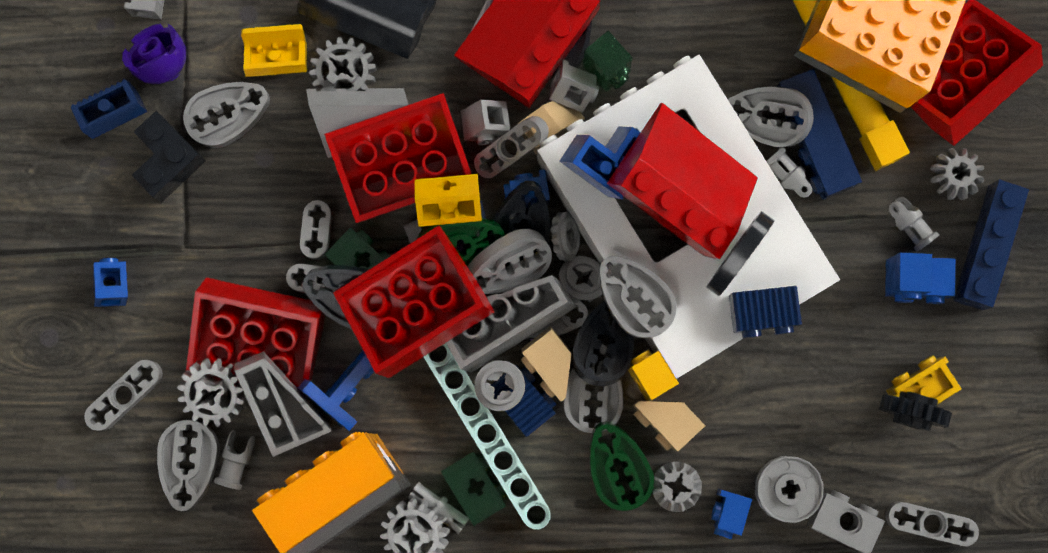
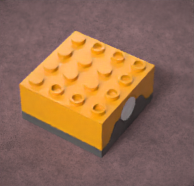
M817 0L793 56L902 113L931 91L966 0Z
M354 432L340 442L343 447L342 449L323 453L312 461L315 466L313 469L297 471L285 480L286 487L272 489L257 499L259 506L254 508L252 512L280 553L316 552L411 486V483L403 475V471L378 434Z

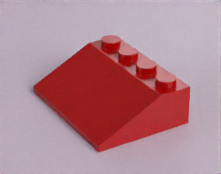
M493 0L454 54V57L530 108L558 69L562 60L565 59L598 13L601 0Z
M969 0L963 6L931 91L910 107L934 132L955 146L1043 66L1042 46L978 1Z
M444 93L324 134L356 223L415 203L416 179L471 175Z
M660 103L607 184L701 255L720 260L738 233L758 177L669 107Z
M439 225L333 292L375 373L387 378L394 376L495 312L481 286Z
M206 277L195 291L186 371H190V367L195 362L201 366V362L205 358L210 360L211 365L219 358L224 368L230 363L233 364L231 372L235 374V363L264 351L298 388L305 379L312 380L323 332L325 314L311 300Z

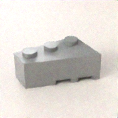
M365 88V91H346V89L316 91V89H306L309 107L328 158L332 157L324 134L409 105L404 88Z
M264 351L234 364L236 376L272 457L331 432L329 422Z

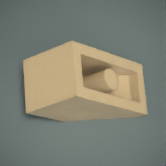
M554 101L542 105L525 118L527 119L531 116L542 118L548 126V137L556 135L557 138L567 133L566 128L580 119L585 120L580 111ZM532 127L530 131L522 135L523 138L526 140L536 133V129ZM538 145L537 147H535V148L533 149V151H534V153H535L536 155H537V150H539V149L541 148L540 145Z

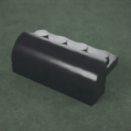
M299 0L297 12L409 59L420 41L423 25L434 10L437 0Z

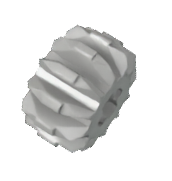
M954 148L947 150L946 155H938L936 157L938 164H934L930 168L932 172L938 174L931 178L930 182L934 184L939 182L941 186L937 188L936 192L941 194L947 190L948 200L954 199L956 195L960 200H965L968 198V193L974 195L978 192L976 184L984 182V178L977 174L984 170V166H976L974 164L978 159V155L974 154L967 158L968 152L965 148L961 149L959 153ZM954 169H958L960 171L958 175L962 174L961 179L957 180L955 178L957 174L953 175L952 171Z

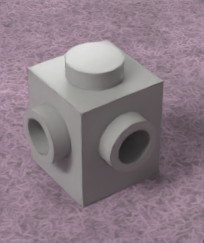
M481 99L460 111L464 141H477L478 145H490L496 141V138L510 130L506 101Z

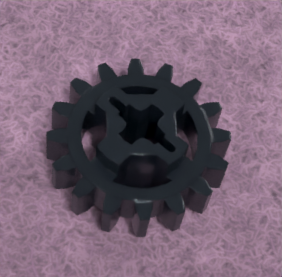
M900 391L899 397L883 395L879 410L894 415V423L922 431H931L932 425L948 428L952 416L950 411L937 407V399L908 391Z

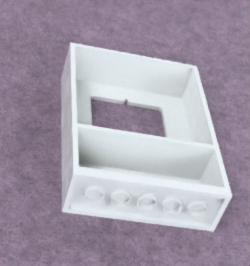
M689 55L680 59L673 65L674 70L665 75L662 71L653 75L646 81L648 83L647 86L640 90H637L636 87L631 88L620 96V102L613 106L609 103L604 104L593 112L595 115L593 118L586 122L583 119L577 120L566 128L568 131L566 134L559 138L556 135L548 137L539 144L541 148L537 150L539 166L542 170H545L547 179L564 207L575 219L580 233L597 261L601 264L609 256H618L632 260L657 275L673 292L676 300V315L672 324L662 334L645 340L653 353L660 351L676 379L743 339L742 332L733 333L729 301L731 293L797 286L800 305L840 280L700 55L692 59ZM660 103L665 104L675 113L680 110L686 111L699 132L758 177L738 233L721 259L705 257L691 246L686 245L660 262H654L616 199L607 197L559 162L575 136L590 135L606 146L618 126L634 127L641 133ZM761 211L775 220L773 225L724 292L717 296L706 288L707 284ZM610 263L607 264V277L615 276L625 284L619 274L621 266L619 264L616 266H612ZM631 287L628 288L629 296L626 298L628 302L637 301L640 305L637 312L640 315L647 313L650 316L648 325L651 328L655 325L661 328L663 326L661 320L664 316L660 312L656 315L653 314L650 309L653 303L650 300L648 302L641 300L640 295L643 293L641 289L638 288L634 291Z

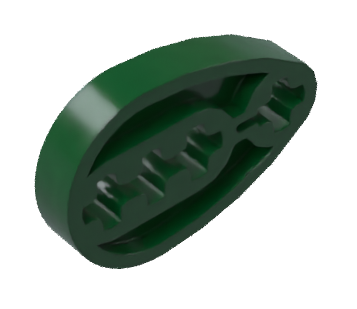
M485 218L477 222L439 225L467 267L486 247L505 236L500 224ZM438 225L425 226L417 236V239ZM492 230L495 234L493 236L494 240L488 242L486 239L487 232ZM458 240H463L465 243L464 250L458 251L456 248Z
M605 421L597 424L592 431L589 445V465L595 490L602 502L612 509L620 511L636 509L648 500L653 491V471L644 453L625 431L612 422ZM607 429L609 433L615 432V435L611 437L612 451H610L608 444L604 440L598 441V438L602 437L601 431ZM619 458L621 462L626 461L622 469L626 476L632 475V478L628 479V484L632 491H638L633 494L634 500L629 501L627 497L621 498L625 494V490L621 483L615 484V481L619 479V475L616 469L610 470L609 468L614 465L613 459Z

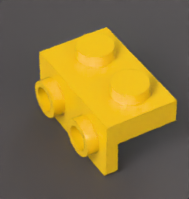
M301 24L255 27L241 30V37L244 43V72L246 77L307 72V43Z
M932 355L917 364L920 369L915 373L909 375L908 372H905L891 381L894 386L886 391L890 396L899 397L900 391L913 392L937 399L939 404L960 391L961 387L946 365L949 362L946 356L936 359Z

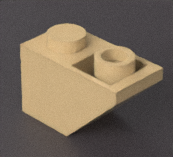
M549 326L521 348L524 355L521 361L531 374L537 371L544 381L540 385L550 398L556 395L560 401H563L567 393L571 352L555 330Z
M637 401L633 405L637 410L633 415L645 428L651 425L658 433L655 439L667 451L672 448L675 452H678L705 427L701 420L682 402Z

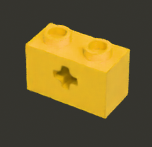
M478 174L416 179L415 204L418 227L482 221Z
M648 349L631 361L634 366L628 369L646 401L655 399L679 384L660 351L652 354Z

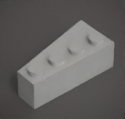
M551 275L515 287L511 291L488 296L487 299L495 312L449 340L446 344L460 369L472 373L576 308L561 281Z

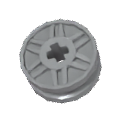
M780 456L769 460L759 470L755 479V496L759 506L768 516L782 522L797 523L808 519L819 509L823 499L824 484L818 470L810 462L799 457ZM790 480V484L796 486V490L791 492V497L789 498L788 494L781 491V488L786 487V481Z

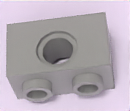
M832 490L831 494L823 493L819 509L809 518L806 526L861 553H871L885 523L884 520L877 517L879 511L862 503L857 508L848 503L850 497L835 490ZM845 512H849L853 516V524L849 529L844 530L840 525V517Z

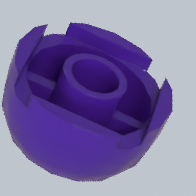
M161 24L145 28L132 38L131 42L134 45L128 52L125 48L122 61L132 75L138 80L151 85L175 80L182 71L187 56L183 40L173 26L169 24L167 28H163Z

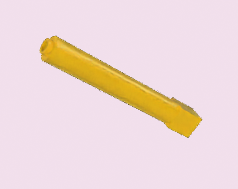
M793 0L805 26L817 0ZM832 77L862 136L859 140L874 170L878 171L907 156L910 151L894 120L889 121L880 102Z

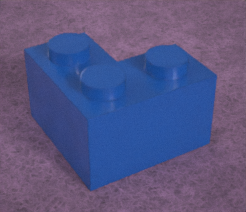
M618 126L606 146L590 135H576L559 162L607 197L623 199L624 196L609 186L607 182L640 132L634 127Z
M899 253L887 259L885 297H895V302L912 303L914 300L926 298V303L945 304V299L955 296L956 259L932 258V254Z

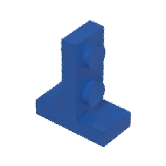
M362 350L326 393L307 379L297 389L342 428L350 431L357 421L339 405L341 402L347 403L357 391L355 386L362 378H369L373 374L374 369Z

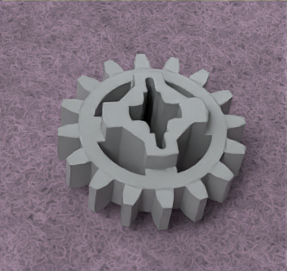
M338 37L336 45H332L327 40V49L325 51L320 48L316 49L320 56L319 59L311 58L310 60L316 69L310 70L309 74L312 78H318L312 84L315 89L322 88L321 91H336V89L344 86H351L346 91H365V88H368L367 83H375L376 81L375 77L370 75V73L377 71L376 65L368 64L374 59L371 52L364 54L366 47L363 43L356 48L354 38H350L348 43L344 44L342 38ZM347 52L345 55L335 56L337 53ZM360 61L363 64L362 77L357 74ZM325 65H327L329 68V74L326 77V81L324 80L323 70ZM335 65L342 69L348 68L351 77L348 74H339Z
M205 358L201 362V366L195 362L190 367V371L187 370L181 376L184 381L177 386V389L184 393L178 397V401L186 402L187 406L182 410L184 413L189 411L194 413L192 421L195 422L200 417L203 418V426L207 427L211 420H213L216 427H219L224 420L229 423L234 419V414L238 415L243 409L241 404L247 398L241 393L243 389L238 382L236 373L233 374L231 372L233 364L230 363L224 368L222 367L221 359L218 358L211 365L210 360ZM217 389H220L218 393H213L212 395L209 394L207 396H204L207 392L216 391ZM229 389L231 391V399L228 396Z
M412 498L408 505L404 501L399 502L396 505V509L392 508L388 511L387 516L389 518H386L381 523V526L387 529L380 535V538L388 539V543L383 547L384 550L392 549L394 553H443L442 549H445L449 544V541L443 537H446L450 532L449 528L442 527V524L447 519L446 516L438 518L436 513L439 508L436 506L432 510L428 509L427 500H424L420 506L417 505L416 498ZM406 516L404 524L397 526L399 519ZM433 541L432 547L425 551L426 543Z

